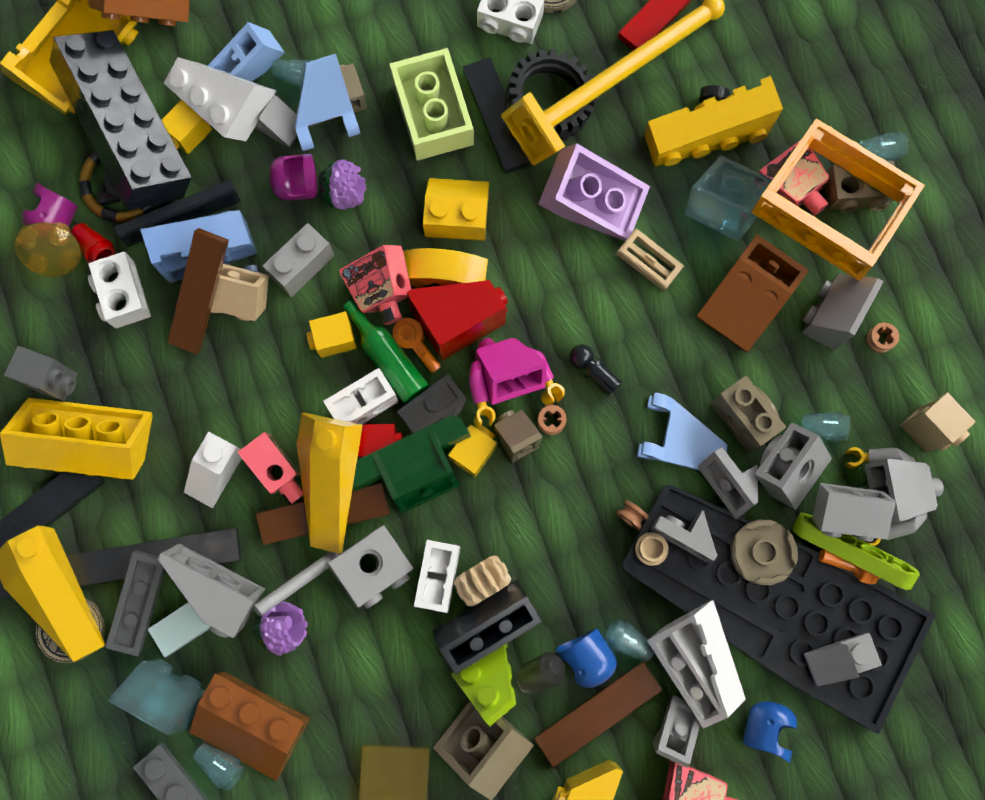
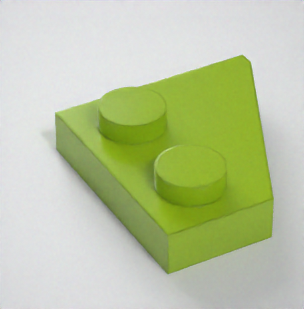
M507 643L455 675L454 672L451 674L489 726L493 725L516 705L515 692L511 686V665L508 663L506 654Z

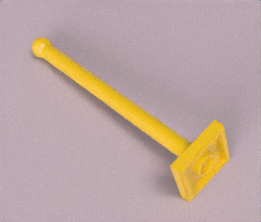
M704 0L701 6L546 110L542 111L532 93L529 92L504 111L501 117L531 164L535 166L565 147L553 128L554 126L710 20L720 18L725 10L723 0Z

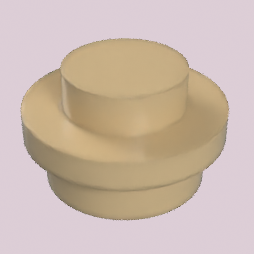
M646 533L636 542V556L645 565H658L668 555L667 541L657 533Z

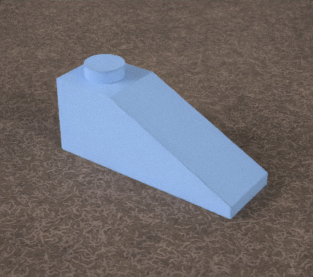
M247 22L208 66L252 82L266 73L285 52L269 30Z

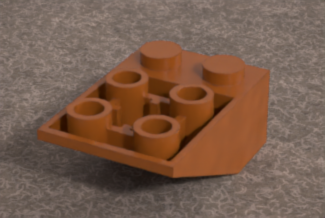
M757 234L696 317L748 353L809 270Z

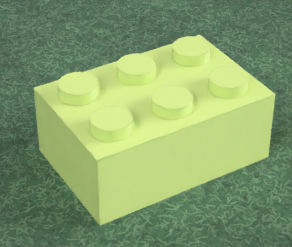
M448 48L389 64L392 82L416 160L474 145V129Z

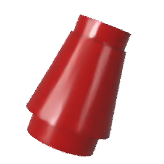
M79 223L71 230V236L88 263L115 254L112 242L85 223Z

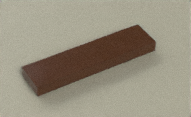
M201 228L194 231L168 344L196 355L201 351L229 243L228 239Z
M383 483L366 486L356 492L352 490L347 525L390 514ZM304 502L256 513L263 545L308 534Z
M641 661L536 735L534 739L554 768L661 692L662 688L645 663Z

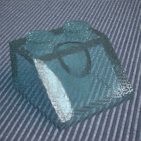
M721 155L693 185L685 215L739 241L754 223L757 216L751 212L773 179Z
M155 658L154 662H141L111 695L108 701L164 734L171 735L188 728L205 691L200 688L201 682L188 675H183L181 678L171 672L173 667L170 664Z

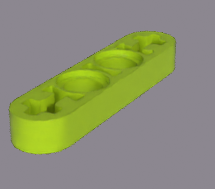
M800 513L792 526L794 533L873 575L905 590H911L920 576L918 570L907 562L863 540H859L853 535L842 534L841 537L825 535L813 522V515L807 513Z

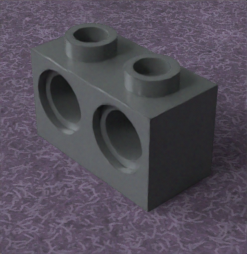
M17 346L4 376L31 390L65 402L67 396L72 394L76 387L78 373L53 358Z

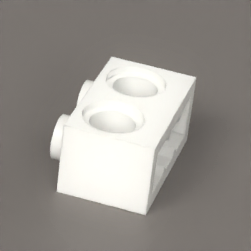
M481 0L477 9V27L490 34L498 33L507 36L518 43L526 42L532 44L543 16L544 0ZM497 9L500 12H492L491 10ZM526 18L528 21H520L518 19Z
M125 251L88 263L91 275H88V281L93 292L98 295L100 303L96 304V308L102 321H107L116 329L151 317L135 262ZM118 272L117 278L112 282H108L110 275ZM127 300L125 307L122 310L116 311L118 303Z
M380 368L323 402L334 419L362 425L397 404L398 399Z
M431 540L426 541L414 607L445 613L449 612L460 546Z

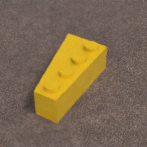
M768 76L760 79L761 86L748 91L745 85L733 90L732 95L721 101L715 100V97L704 100L695 107L694 111L690 112L689 108L685 107L648 121L644 136L654 166L662 164L672 166L688 157L702 158L714 150L722 149V151H728L737 147L740 143L747 141L757 143L767 138L783 110L772 77Z

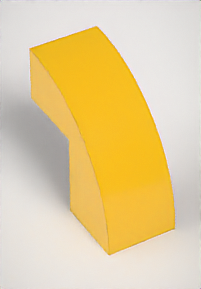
M421 248L403 251L410 285L418 288L433 283L451 285L485 281L488 264V259L446 249Z

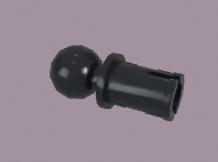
M584 344L573 347L570 352V361L573 366L581 369L585 368L588 371L585 377H590L607 396H610L622 384V381L603 364L604 360L602 358L597 362L594 360V352L591 347Z

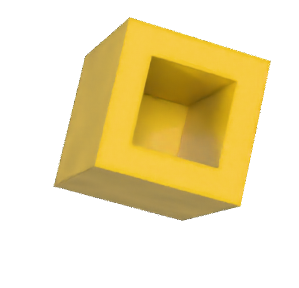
M182 99L161 120L176 149L180 148L186 154H189L213 130L210 124Z
M346 311L309 321L311 331L306 332L310 349H316L321 358L357 349L350 319Z
M470 424L467 429L471 437L457 443L448 456L451 462L476 478L497 448V442L493 440L495 435L482 425L479 429Z

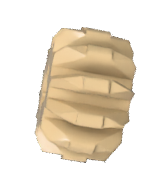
M491 556L456 577L454 585L461 600L463 599L467 606H474L509 585L511 577L504 562L502 563L498 556Z

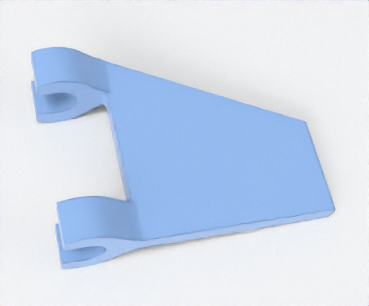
M336 54L306 62L295 122V129L302 150L306 151L314 148L308 129L309 125L342 116L349 137L360 134Z
M653 393V396H649L647 409L668 412L669 417L663 446L644 441L643 444L638 446L637 457L662 461L700 471L697 466L714 451L723 447L727 452L728 445L674 399L660 393Z

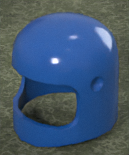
M597 628L555 649L559 658L565 660L571 666L575 673L573 679L581 687L593 688L607 681L616 670V658Z
M771 701L757 702L749 710L742 745L769 752L790 763L793 751L780 747L778 740L782 728L797 729V718L794 712L779 703Z

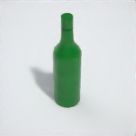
M353 300L348 301L343 306L360 330L363 350L374 365L380 368L390 386L405 405L430 387L387 329L371 323Z

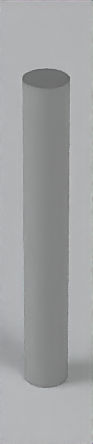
M328 552L254 604L253 608L256 613L262 616L327 570L329 568L327 563L340 554Z

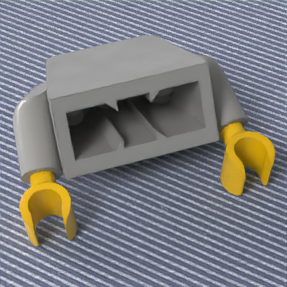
M852 447L845 452L844 455L854 454L858 457V462H848L845 464V467L856 469L863 462H870V464L865 465L869 489L885 491L896 501L887 540L915 533L927 519V512L936 510L938 506L936 497L941 496L944 487L940 479L932 478L930 467L926 463L916 462L912 456L899 448L869 449V452L864 453L861 449ZM875 538L869 544L876 546L881 539Z

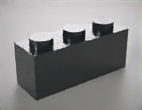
M515 580L432 632L439 650L456 675L542 621L521 585Z

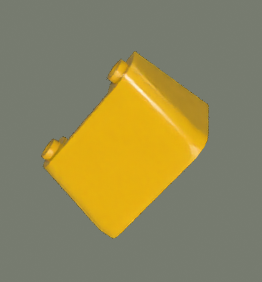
M57 0L22 45L20 43L17 45V54L9 51L0 62L1 73L64 115L68 114L69 111L75 114L76 112L50 64L53 37L113 30L121 46L124 43L129 46L139 33L135 29L138 22L131 21L129 15H121V20L101 17L102 12L90 8L87 0Z

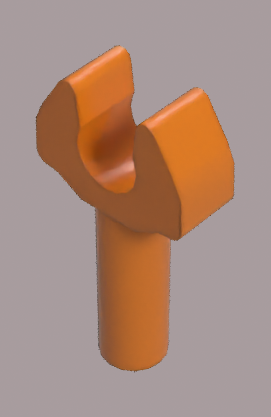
M824 549L820 551L818 559L820 562L853 572L854 576L863 583L876 584L879 577Z

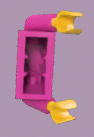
M485 338L479 343L478 349L475 352V362L471 364L469 374V387L473 404H477L478 407L473 419L477 428L480 429L482 425L480 415L488 417L490 426L494 422L495 411L487 406V401L494 405L546 388V390L542 393L541 400L546 406L554 403V396L557 402L563 398L564 388L557 383H553L552 379L554 376L542 352L528 348L514 338L497 343L491 338Z

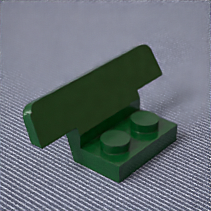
M456 415L440 420L358 459L353 489L356 492L384 479L393 501L400 511L405 513L460 486L443 450L471 437L462 419Z

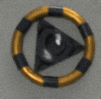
M96 151L91 153L86 159L79 176L80 194L85 205L98 217L116 223H124L147 214L158 206V204L128 211H117L103 207L104 205L120 202L121 200L107 172L104 170L105 179L96 201L93 195L91 177L95 167L101 161Z

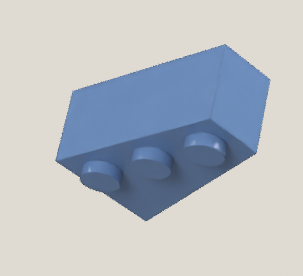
M240 210L225 211L217 215L140 229L151 264L169 283L183 279L193 234L198 228L229 240L223 264L257 254L247 222Z

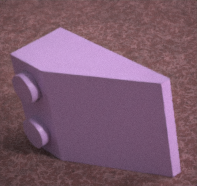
M576 143L559 150L538 205L564 219L626 241L634 230L650 186Z

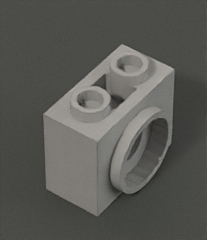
M791 422L783 435L777 436L769 443L762 455L760 467L755 475L769 496L796 510L832 458L818 434Z
M384 525L327 563L355 607L359 608L364 605L366 609L383 598L380 592L390 585L393 589H396L408 581L410 578L407 573L414 569ZM365 554L372 555L376 560V568L371 573L363 572L359 566V561Z

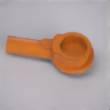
M411 317L399 320L394 325L393 338L400 347L412 348L429 372L433 374L441 366L423 343L425 336L421 323Z

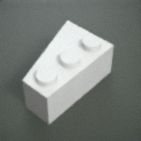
M179 57L164 81V84L223 137L247 141L259 121V116L276 92L274 89Z
M713 600L665 625L647 640L703 729L728 718L746 700Z

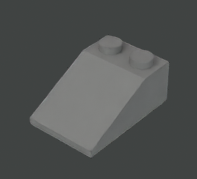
M180 543L162 552L158 558L202 622L209 625L210 630L220 637L227 638L230 636L234 638L246 626L254 612L253 605L260 601L266 590Z

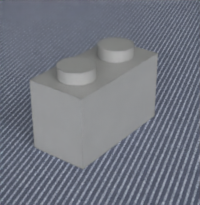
M307 223L263 267L269 277L292 297L335 255L330 243Z
M820 483L812 520L823 534L831 537H841L842 534H848L868 542L874 541L875 538L887 540L896 501L885 491Z

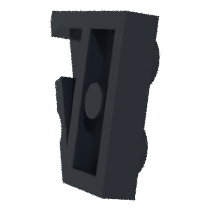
M447 374L399 409L397 413L410 431L415 433L451 415L458 416L467 399L449 374Z

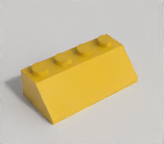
M28 398L0 432L6 465L134 480L145 461L152 412Z

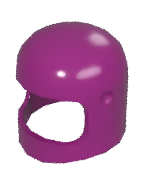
M312 154L283 156L272 162L269 169V181L276 197L282 200L317 198V175Z
M37 182L32 193L40 197L41 201L34 211L23 210L22 223L29 232L40 238L57 240L67 231L78 206Z

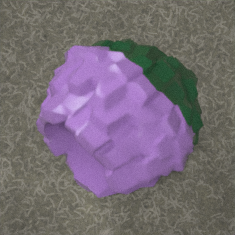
M345 159L331 162L318 176V183L320 184L319 194L325 201H328L331 207L345 210L361 204L364 200V192L366 191L365 178L357 174L361 171V168Z
M282 601L264 615H257L255 617V626L252 628L256 641L262 646V649L276 655H282L300 646L303 638L306 637L307 631L305 629L308 626L302 609Z

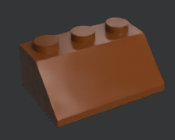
M87 0L90 8L101 11V17L121 20V15H129L130 20L135 22L149 23V18L158 19V24L176 26V21L188 22L190 0Z
M224 671L214 674L197 705L189 733L277 781L310 718Z

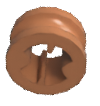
M885 322L877 324L869 330L866 336L867 345L877 353L889 351L899 341L898 330L894 325ZM882 332L888 335L885 339L886 342L883 344L878 341L879 334Z
M548 405L540 411L537 422L538 427L543 433L557 435L565 427L567 419L562 408L556 405ZM547 413L550 416L557 414L560 417L557 423H560V425L555 427L552 424L547 427L544 424L547 419L544 415Z
M625 500L623 503L624 509L618 510L616 514L625 523L640 531L642 528L641 522L647 520L649 516L637 505Z

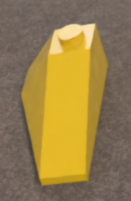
M301 413L297 451L310 547L340 554L343 551L363 425L309 413Z
M38 525L8 540L0 548V580L4 589L73 662L105 647L106 644L55 529Z

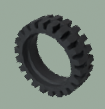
M545 49L538 50L535 56L532 52L527 54L525 59L522 58L510 75L505 93V101H507L506 110L523 97L522 86L524 82L535 74L551 73L562 77L574 90L593 77L591 74L586 75L588 68L584 64L580 67L577 66L579 59L573 57L571 61L567 60L569 53L562 51L561 55L557 56V50L550 49L548 55H546ZM596 99L553 127L562 141L567 140L570 135L573 137L584 127L592 113Z

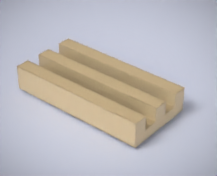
M637 228L616 253V255L662 291L668 288L684 267L683 264ZM633 241H638L641 245L647 248L655 256H657L664 263L670 266L673 269V271L670 272L669 270H667L664 266L658 263L655 258H653L651 255L647 254L641 248L635 245ZM627 249H629L630 251H632V252H633L635 255H637L640 259H642V260H643L644 262H646L649 266H651L653 269H655L658 273H660L663 277H665L666 280L663 279V278H662L660 275H658L656 272H654V271H653L651 268H649L647 265H645L642 261H640V260H639L637 257H635L633 254H631Z

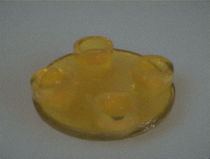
M34 223L24 226L20 229L15 240V251L19 260L28 269L37 274L49 277L63 276L72 272L80 262L81 249L79 243L70 233L69 227L64 223Z

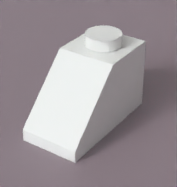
M208 432L191 461L184 493L213 508L242 459L237 453L241 449Z

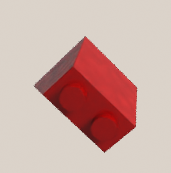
M490 280L416 288L406 292L413 315L421 323L424 333L442 361L506 324V313L508 312L506 304H508V299L500 287L494 288Z

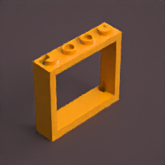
M815 119L764 191L751 213L860 281L874 266L925 185L889 164L883 158L860 146L857 142L834 130L831 126L829 127L820 120ZM808 147L898 202V205L869 250L861 247L777 194Z

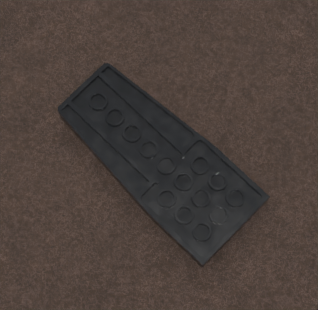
M672 485L662 488L648 514V519L644 521L642 528L621 564L622 570L685 614L713 600L727 643L789 685L871 732L879 734L936 615L877 582L876 584L863 583L854 576L853 572L820 562L818 560L820 553L797 542L798 561L789 576L784 581L774 585H755L745 580L735 570L731 560V543L735 533L745 524L751 523V521L742 517L735 519L731 512ZM701 510L704 511L717 553V557L713 562L707 563L666 540L669 549L668 555L662 563L648 566L637 558L635 553L636 542L642 535L652 532L650 529L657 518L660 516L666 518L667 515L673 516L685 524L683 529L688 530L696 513ZM862 633H870L882 666L858 673L859 677L855 679L815 686L803 653Z

